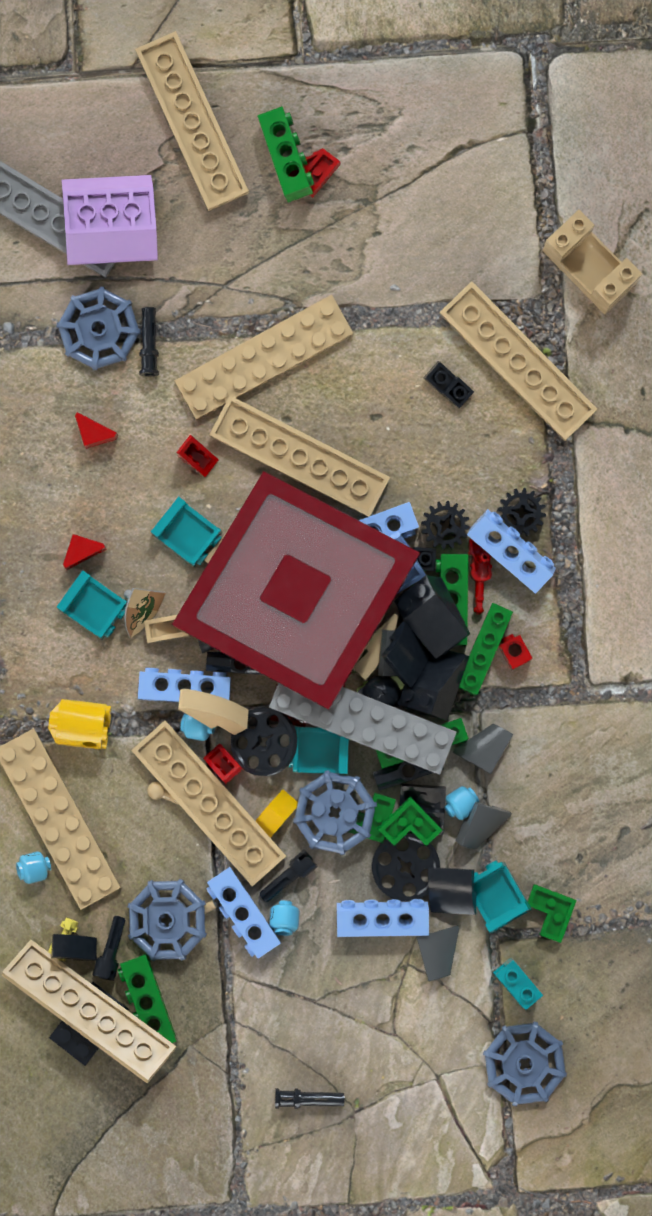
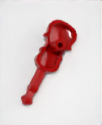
M470 538L468 541V555L472 557L470 577L475 581L474 601L476 604L473 611L476 615H481L484 612V582L492 577V565L490 564L492 556Z

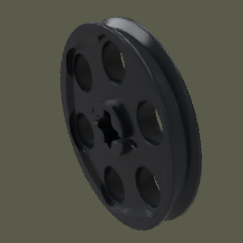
M265 707L248 711V720L253 716L256 717L258 720L257 727L250 729L247 723V729L236 735L231 734L233 757L243 770L250 774L258 776L278 774L292 762L296 754L298 742L296 729L284 713ZM273 715H276L279 719V724L275 728L269 725V719ZM284 734L290 737V743L287 747H283L280 743V738ZM241 737H246L248 741L245 749H240L238 746V741ZM262 737L268 738L265 742L267 746H259L262 743ZM276 754L280 758V763L274 768L270 763V759ZM252 756H256L259 759V764L254 769L249 765V760Z
M407 833L403 837L409 842L407 850L399 851L396 845L394 846L388 839H385L376 849L372 859V874L379 889L388 897L405 902L420 899L429 893L428 882H424L421 879V872L424 869H428V867H440L438 854L432 844L429 843L426 846L412 833ZM421 846H426L430 850V856L427 859H420L417 855V850ZM382 852H387L391 855V862L388 865L384 866L378 862V856ZM397 856L405 863L411 862L410 869L415 876L414 878L410 873L400 871L402 865ZM385 875H392L395 879V883L391 888H385L382 885L381 880ZM412 883L415 885L416 892L413 896H406L403 893L405 884Z

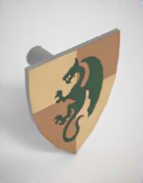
M132 588V591L128 589L124 592V597L128 599L124 617L125 628L130 638L145 627V620H151L155 616L166 594L165 592Z

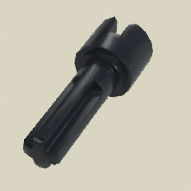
M302 850L290 860V867L260 892L261 898L266 903L298 877L305 878L318 867L317 864L313 863V858L306 850Z
M120 916L113 917L103 955L99 958L97 957L92 976H98L109 981L115 980L119 966L115 959L125 918Z

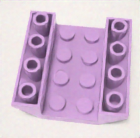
M151 175L62 180L67 265L158 260L154 192Z

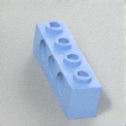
M410 502L358 520L372 528H376L379 532L389 537L399 531L403 538L406 539L416 535L415 531L419 529ZM391 520H396L399 522L400 528L397 531H391L388 529L387 523Z
M487 509L469 529L467 535L536 594L553 576L556 569L554 563L548 557L541 556L531 542H525L519 537L520 534L515 528L504 524L500 515ZM496 531L500 533L501 538H493L490 532ZM514 546L519 552L513 554L509 552L507 547ZM532 561L536 567L528 568L525 562Z
M145 668V672L140 671L139 700L179 702V683L183 680L190 681V690L202 692L201 686L204 682H212L214 690L210 694L230 700L231 677H226L227 673L213 672V676H205L204 671H190L189 675L181 674V670L168 669V673H158V668ZM159 679H166L169 685L165 691L157 690L156 683Z
M231 867L207 882L209 885L206 888L213 900L218 898L222 904L219 907L220 911L226 919L229 917L235 924L232 926V929L239 938L241 936L244 937L247 942L244 946L251 957L256 955L257 958H260L281 944ZM232 888L236 892V898L233 901H226L224 899L223 892L225 889ZM244 907L248 910L249 916L246 920H239L236 917V910L238 908ZM257 926L261 929L262 934L259 939L249 937L248 931L251 927Z
M396 899L388 900L387 902L366 900L364 903L344 900L341 903H337V937L429 936L428 902H424L421 899H413L410 902H401ZM407 913L411 915V918L403 920L400 916ZM362 914L365 916V919L358 921L354 917ZM380 914L389 916L386 920H379L377 918Z

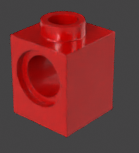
M511 634L501 639L503 644L499 648L511 671L533 659L521 635L515 637L514 634ZM515 644L520 647L521 653L519 656L513 657L509 654L508 649L510 645Z

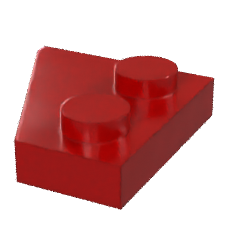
M323 148L306 157L308 165L304 166L306 173H311L315 184L311 186L313 194L309 195L312 198L341 165L337 158ZM292 171L289 177L297 176L299 171Z

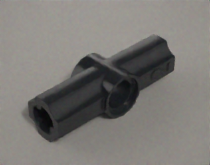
M207 651L206 671L236 673L240 675H263L248 666L243 670H238L234 666L235 659L222 652Z
M404 761L375 771L373 775L378 790L381 791L434 772ZM409 764L414 767L415 773L412 777H405L402 774L404 765Z

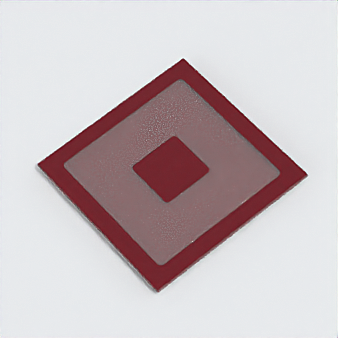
M263 471L173 621L172 626L330 710L417 561L420 552Z

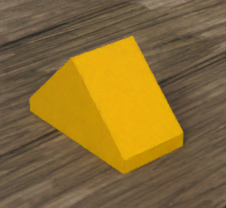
M282 789L256 819L257 824L271 838L294 812L298 802Z

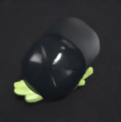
M376 676L369 681H364L363 685L358 687L356 691L359 694L395 707L398 704L404 684L398 676Z

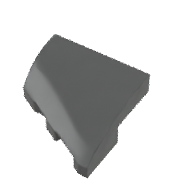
M491 724L455 748L452 753L491 774L513 734L498 725Z
M475 802L468 821L464 820L456 842L463 847L477 849L511 817L512 813L502 808Z
M458 925L429 933V936L416 937L429 982L451 975L459 933Z

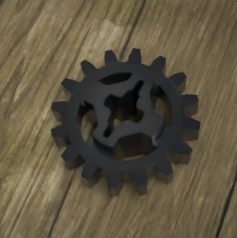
M516 488L513 491L514 495L507 492L505 494L507 500H500L503 507L497 508V512L502 513L501 518L504 524L515 528L520 535L524 532L526 537L530 535L529 530L536 533L538 531L536 525L542 526L544 524L540 518L546 517V514L541 512L546 506L539 504L542 499L541 496L536 499L533 497L535 491L526 494V488H523L522 493H519ZM519 498L518 504L508 506L511 501ZM528 500L534 504L536 510L531 509L527 503ZM520 507L524 508V512H527L523 518H520L519 514L515 512ZM507 515L514 519L515 525L508 520ZM528 519H535L531 525L524 527Z
M439 501L437 502L436 509L433 506L429 507L430 514L424 513L423 516L427 521H421V525L426 526L422 534L429 535L426 542L433 540L434 548L440 544L442 550H445L446 545H449L452 550L454 549L455 542L458 545L462 544L461 537L467 538L468 535L464 530L470 529L469 525H465L469 517L462 516L465 509L458 511L457 503L451 507L449 501H446L445 506H442ZM441 511H448L447 515L441 517L435 515ZM455 515L460 521L461 528L455 525ZM449 517H451L449 520V526L451 527V529L447 528L445 531H443L442 534H440L442 531V525L440 524V522L444 523L446 520H448ZM430 523L436 526V536L431 531ZM447 535L456 536L451 540H443L444 536Z

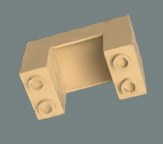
M578 209L546 240L543 252L605 315L638 283L642 273L628 258L621 262L592 232L595 225Z

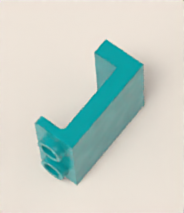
M179 496L151 530L152 535L193 567L197 563L201 565L208 556L206 553L211 546L215 547L222 538L220 536L222 533L220 528L195 511Z
M82 570L57 605V608L103 640L104 637L109 638L116 627L113 624L118 618L122 619L125 616L127 601Z
M294 726L298 742L296 754L289 764V768H293V773L324 774V771L329 770L332 773L348 774L349 739L322 728Z
M497 860L485 866L486 871L483 873H474V892H477L476 906L486 922L485 926L489 933L497 931L532 910L506 863H498Z
M512 958L506 960L493 971L494 975L525 1010L543 996Z

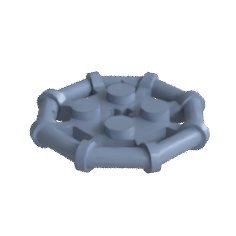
M105 287L70 297L71 300L56 325L59 328L66 350L65 355L86 364L93 370H98V368L120 361L125 362L137 336L141 334V329L138 328L131 306L133 303L106 290ZM98 299L97 305L84 308L83 303ZM104 300L112 302L118 308L115 311L104 306ZM77 308L81 313L78 320L72 323L70 320ZM123 312L129 327L121 326L118 316ZM99 322L100 325L105 326L101 334L92 331L95 328V323ZM71 329L76 330L79 340L74 344L69 333ZM122 333L128 334L120 349L116 343L119 341ZM84 346L94 351L93 356L90 357L78 350ZM112 348L115 354L99 358V352Z
M327 770L324 771L323 775L299 789L300 794L293 823H296L312 850L316 848L345 855L346 851L367 837L370 838L377 802L373 801L360 781V777L332 773ZM333 782L349 786L346 791L334 789ZM324 784L327 785L328 790L318 797L312 794V792ZM355 790L364 802L363 804L357 805L351 796ZM308 799L314 801L311 815H305ZM332 807L341 809L338 819L329 816ZM365 810L363 825L361 827L357 825V817L359 815V811ZM313 820L319 829L315 836L306 822ZM352 829L358 832L344 842L343 835ZM324 834L336 836L337 843L322 841Z
M184 880L148 881V885L127 906L129 908V940H133L149 956L151 961L162 959L185 960L186 956L202 938H206L205 900L202 901L185 884ZM173 890L172 897H160L159 891ZM182 893L193 905L186 907L178 899L180 894ZM151 895L154 900L145 909L141 905ZM193 911L196 913V928L190 927V912ZM138 913L143 914L142 929H139ZM165 914L172 918V922L169 923L168 927H166L165 923H161V918H164ZM187 932L193 934V936L182 947V945L179 942L180 939L183 938ZM145 933L147 935H150L153 938L152 940L155 942L153 946H151L142 937V935H144ZM173 943L174 950H160L161 944Z
M535 1021L530 1024L506 1027L504 1025L488 1049L483 1052V1055H485L488 1087H492L509 1100L512 1106L516 1107L518 1104L549 1101L550 1095L562 1079L567 1077L562 1040L556 1039ZM530 1033L529 1040L515 1042L512 1036ZM536 1035L550 1046L543 1049L534 1042ZM506 1039L511 1043L503 1055L496 1053ZM554 1052L556 1069L549 1068L547 1054ZM529 1058L531 1068L520 1069L521 1063L519 1061ZM494 1059L502 1061L503 1074L499 1076L496 1075ZM548 1073L554 1075L543 1089L540 1083ZM508 1079L517 1086L515 1092L513 1093L501 1082ZM536 1087L538 1092L521 1095L522 1088Z

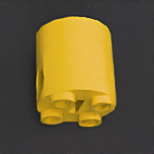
M61 699L60 703L50 712L48 730L58 745L106 749L108 742L107 733L111 721V706Z

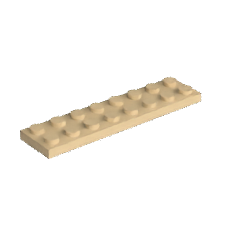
M172 32L136 48L137 56L208 211L248 194L249 190L177 32Z
M472 281L440 311L439 314L564 441L598 410Z
M331 294L174 381L197 421L224 406L229 396L236 399L347 339L354 333Z
M229 396L209 434L210 437L366 517L371 516L390 480L389 476L232 396Z
M166 720L131 750L252 887L286 857L282 850Z
M33 728L0 746V763L80 910L120 889L119 882L36 730Z
M32 940L26 944L2 971V976L146 1083L152 1079L176 1049L174 1044L60 960L52 958L49 952Z

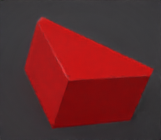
M78 412L76 413L75 418L86 449L117 440V432Z
M189 435L176 452L180 459L204 477L208 475L219 461L216 456L192 435Z
M72 534L63 566L66 570H69L107 549L103 543Z
M220 743L203 758L226 785L243 770Z

